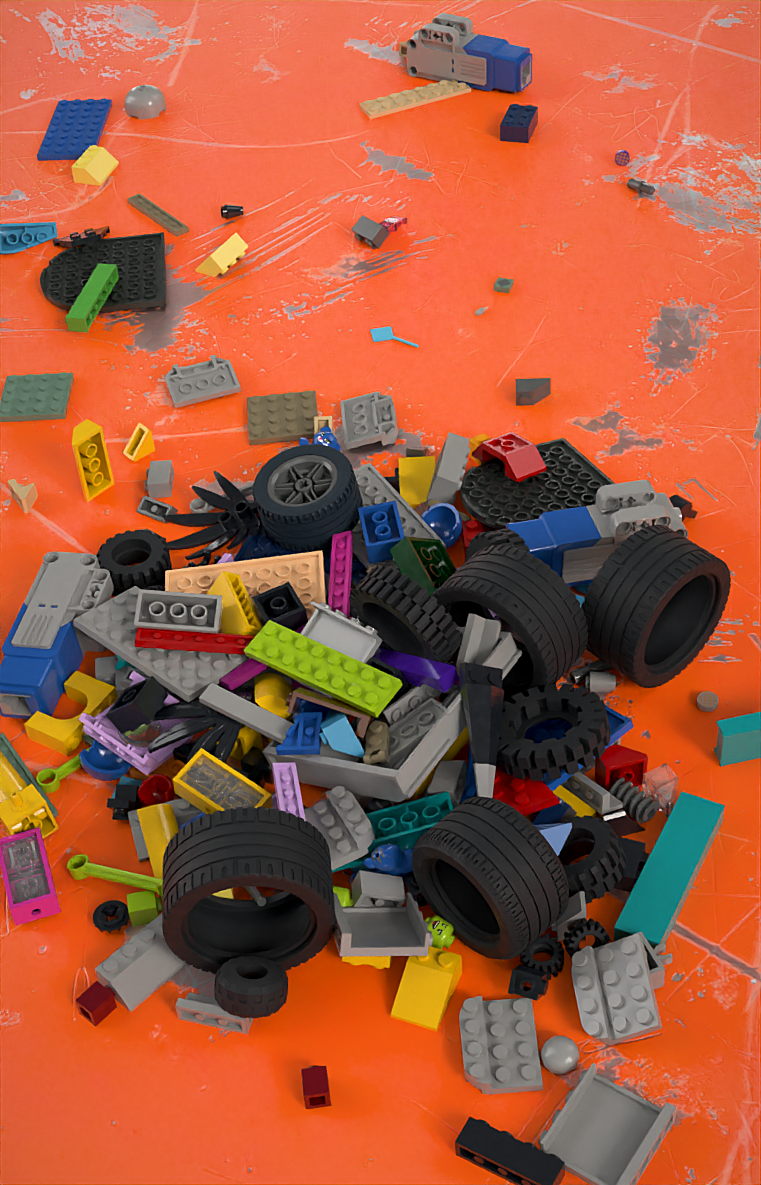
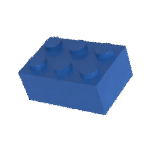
M396 500L358 508L369 564L393 559L390 549L405 538Z

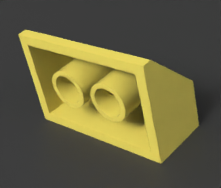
M92 145L71 167L74 182L100 186L119 165V162L105 148Z
M235 233L195 270L198 273L216 277L219 273L223 275L229 269L228 265L232 267L237 262L236 258L240 259L246 254L244 250L249 246Z

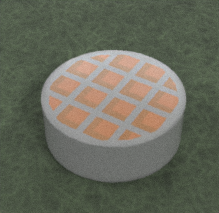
M705 691L697 696V707L700 710L712 712L717 709L719 698L715 693Z

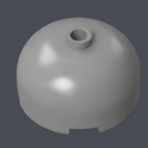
M139 85L132 88L126 94L124 101L126 114L129 117H138L140 120L155 118L159 116L160 112L166 111L167 108L163 92L153 85Z

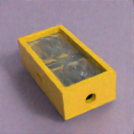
M202 748L172 779L175 793L206 814H213L219 810L225 811V809L229 808L236 809V807L273 808L271 793Z

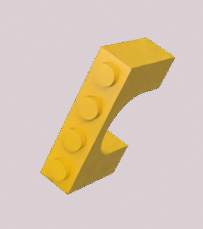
M75 671L64 683L67 698L85 705L86 708L83 712L93 717L109 708L118 699L114 686L79 671ZM37 711L24 724L28 739L68 756L83 740L82 736L87 734L82 731L85 724L79 720L82 713L74 718L61 720Z

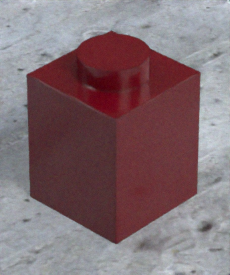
M98 981L94 982L75 1000L79 1014L95 1027L117 1008L114 991L108 985L103 986Z
M313 1065L301 1069L306 1109L331 1106L326 1065Z

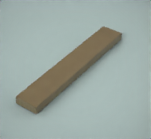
M140 193L127 199L128 204L174 236L178 237L189 232L188 226Z

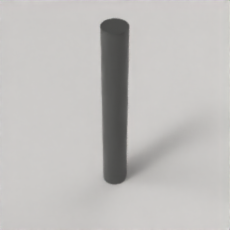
M255 886L243 887L259 906L266 904L265 897Z

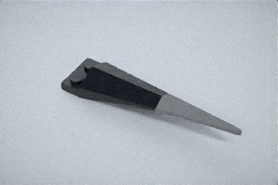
M464 662L460 664L459 688L468 727L477 796L492 798L504 690L502 689L503 669Z

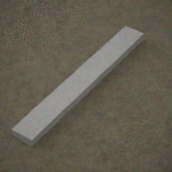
M213 683L199 697L200 703L281 744L286 738V732L294 725ZM322 739L320 754H314L351 762H360V757L333 750L330 744L325 745Z

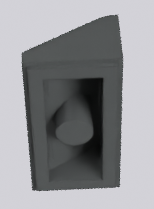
M144 495L136 512L167 524L168 522L164 520L163 515H175L178 510L174 506Z

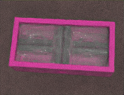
M40 827L1 838L0 866L9 908L15 925L60 913L61 909Z

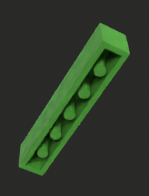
M98 263L65 317V323L68 325L69 331L88 332L119 279L117 265Z

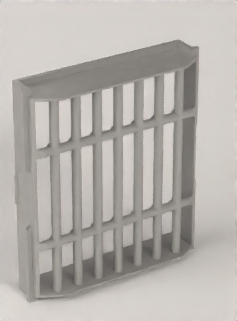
M457 626L456 629L460 631V637L463 639L465 627ZM500 631L496 648L482 664L483 666L503 669L502 680L523 653L522 650L517 648L511 632ZM460 648L447 663L453 662L456 667ZM459 682L445 693L442 692L434 698L437 700L441 694H448L441 703L447 708L418 746L389 769L380 767L378 764L374 766L364 764V760L361 757L360 762L357 763L314 754L277 755L276 747L278 744L281 745V743L272 740L263 751L270 764L269 769L272 770L273 763H295L298 781L301 783L331 789L336 786H343L345 790L351 793L394 802H401L410 798L467 726ZM344 713V715L348 719L350 715ZM355 717L350 723L354 732L357 730L360 721L358 717ZM374 717V718L372 719L371 723H373V722H375V721H381V720L378 719V718H376V717ZM366 735L364 738L357 737L361 746L366 743Z

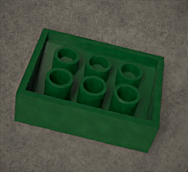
M405 537L390 549L393 561L398 565L402 573L401 575L406 574L411 581H417L419 587H424L428 590L427 594L430 596L457 571L440 539Z

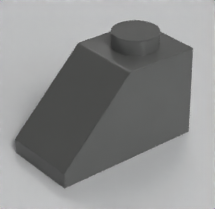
M551 378L516 379V406L535 405L551 394Z

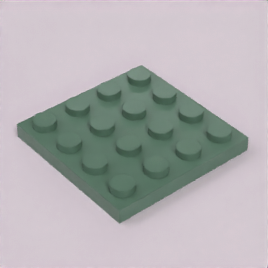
M73 372L7 376L0 400V422L65 419L74 381Z

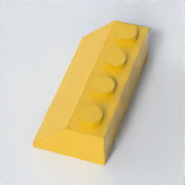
M86 419L73 428L72 447L85 501L89 502L115 483L103 429L98 424Z

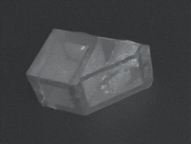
M663 764L643 774L642 790L646 792V796H651L653 801L660 803L658 810L662 811L669 818L675 805L679 778L667 764Z

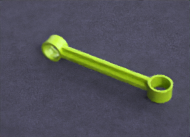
M143 724L135 731H127L121 734L123 739L130 735L139 736L146 732L149 725ZM79 754L55 770L47 768L38 773L36 780L44 793L56 791L60 787V780L82 767ZM48 778H54V781H52L51 783H42L44 780Z
M85 854L76 855L67 863V868L75 880H82L92 876L155 891L161 897L163 896V878H154L90 862Z

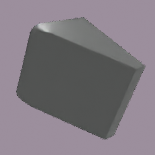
M409 446L406 449V457L426 456L428 447Z

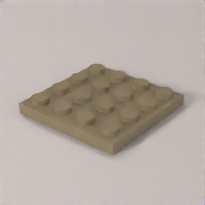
M315 390L247 397L250 445L297 441L301 437L313 439L314 417L318 416Z

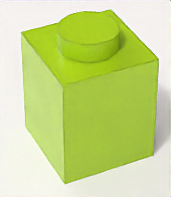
M146 890L126 894L132 927L149 924L162 911L161 897L156 898L155 891Z

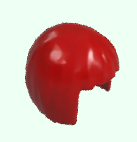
M164 774L151 775L142 782L138 789L140 801L146 807L173 801L175 796L173 781Z

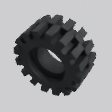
M581 918L582 923L576 920L574 921L575 927L568 926L570 933H564L566 939H563V944L571 958L574 953L582 950L579 948V942L587 935L595 936V942L591 946L593 949L608 944V941H611L608 933L598 921L595 922L591 918L587 921L585 918Z
M545 934V937L540 935L520 953L521 965L547 972V981L551 980V975L557 977L558 971L561 973L564 966V948H562V943L560 941L557 942V938L554 936L550 939V934ZM547 953L551 956V959L541 962L535 960L533 955Z

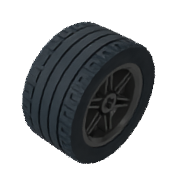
M307 444L279 453L261 468L252 488L253 498L267 535L277 545L289 550L314 551L331 546L332 535L352 531L360 520L358 508L363 507V500L352 465L343 453L330 446Z

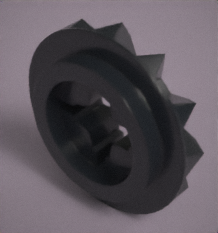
M110 900L100 904L93 913L95 927L99 928L101 932L108 931L110 934L113 930L117 929L120 931L122 926H127L128 919L130 918L128 906L118 900ZM108 916H116V919H110V921H108Z

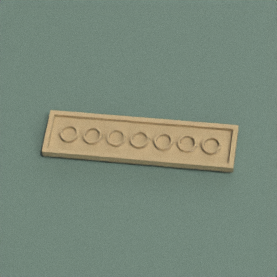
M452 79V82L441 80L438 83H430L427 86L404 90L400 93H392L389 96L378 97L374 100H366L359 103L362 111L370 119L465 94L471 92V88L466 83H458V80Z

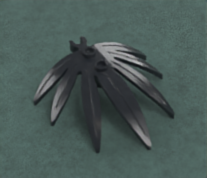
M214 471V475L224 493L232 501L197 486H192V489L206 503L225 511L163 515L166 522L188 527L211 526L166 543L169 550H182L213 542L202 550L186 556V560L203 557L205 549H210L211 553H213L234 538L231 544L226 547L227 550H230L239 545L246 538L248 532L250 537H253L261 529V523L255 515L258 513L255 501L249 504L239 489L217 471Z
M219 684V687L238 696L236 689L231 691ZM243 687L240 690L239 697L252 702L255 695L254 687ZM200 701L170 704L156 712L154 721L196 719L185 721L168 729L148 746L149 753L155 752L213 727L195 744L186 764L201 748L209 752L218 741L215 757L226 764L240 729L244 728L245 725L200 703Z

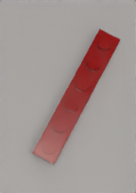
M137 628L135 647L246 655L244 649L255 636Z

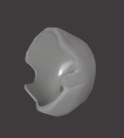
M555 1035L544 1043L541 1050V1059L545 1068L553 1074H565L575 1070L580 1059V1053L572 1039L566 1036Z

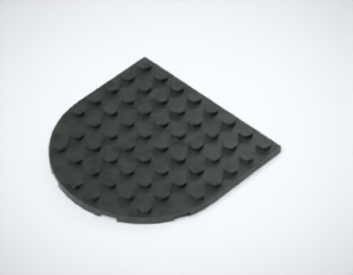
M164 232L107 238L87 243L78 248L71 247L50 260L49 266L43 269L40 277V285L45 298L53 305L70 311L71 306L74 305L98 263L117 265L119 279L99 313L166 305Z
M560 438L535 445L547 470L536 476L526 478L521 482H516L505 476V462L497 457L482 462L478 467L473 466L462 480L461 500L465 509L477 521L494 529L501 530L506 529V524L538 519L545 512L595 505L598 489L615 483L567 440Z

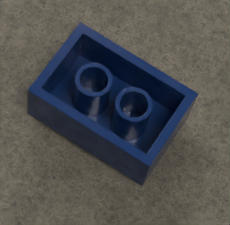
M510 104L500 124V141L529 143L538 123V107Z

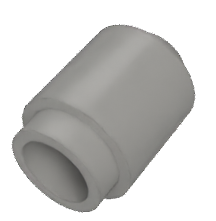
M590 671V676H586V688H590V692L610 693V691H615L616 674Z

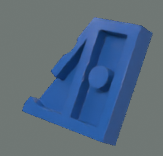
M322 712L300 713L295 719L294 725L286 732V738L283 743L277 745V755L320 754L321 737L319 733L322 732L320 727L323 722Z

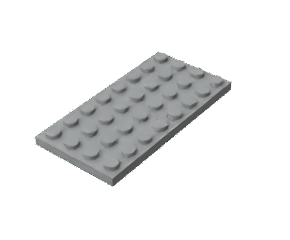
M371 463L353 470L363 500V507L396 500L405 537L440 539ZM359 520L351 531L353 534V553L367 569L370 566L384 565L385 568L389 566L393 571L395 569L400 571L393 559L369 564ZM440 539V541L442 542V544H443L445 550H447V549H446V544Z
M136 586L74 619L75 627L148 676H153L158 683L187 702L201 695L211 683L218 685L220 683L219 679L249 660L248 657L241 654L135 647L137 627H134V619L140 589Z

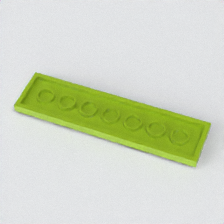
M271 620L265 624L244 649L246 656L376 718L403 685L398 678Z

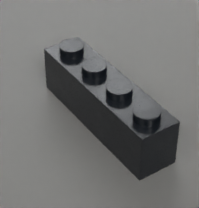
M469 1117L455 1141L457 1156L515 1185H560L565 1176V1162L558 1156L538 1150L532 1143H524L514 1138L507 1131H499L491 1127L489 1123L482 1119L477 1120Z

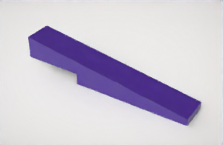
M381 647L373 655L374 658L400 670L407 682L418 687L425 684L445 693L459 680L458 673L453 665Z

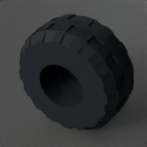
M256 956L232 958L224 963L216 973L214 984L215 1000L224 1011L233 1016L253 1019L267 1017L278 1012L286 1003L288 994L287 973L281 965H278L273 960Z

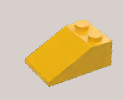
M428 946V956H409L390 1014L391 1017L437 1032L462 975L461 955Z

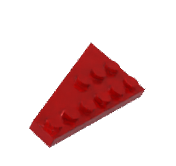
M496 766L492 798L510 805L523 816L560 803L558 797L543 781H531L529 774L524 780L515 778L513 772L507 775L501 771L500 766Z

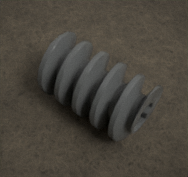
M620 778L611 787L609 792L623 802L622 810L641 824L652 819L658 811L660 803L658 801L653 802L651 796L646 797L645 791L639 792V787H633L631 781L625 783V778Z

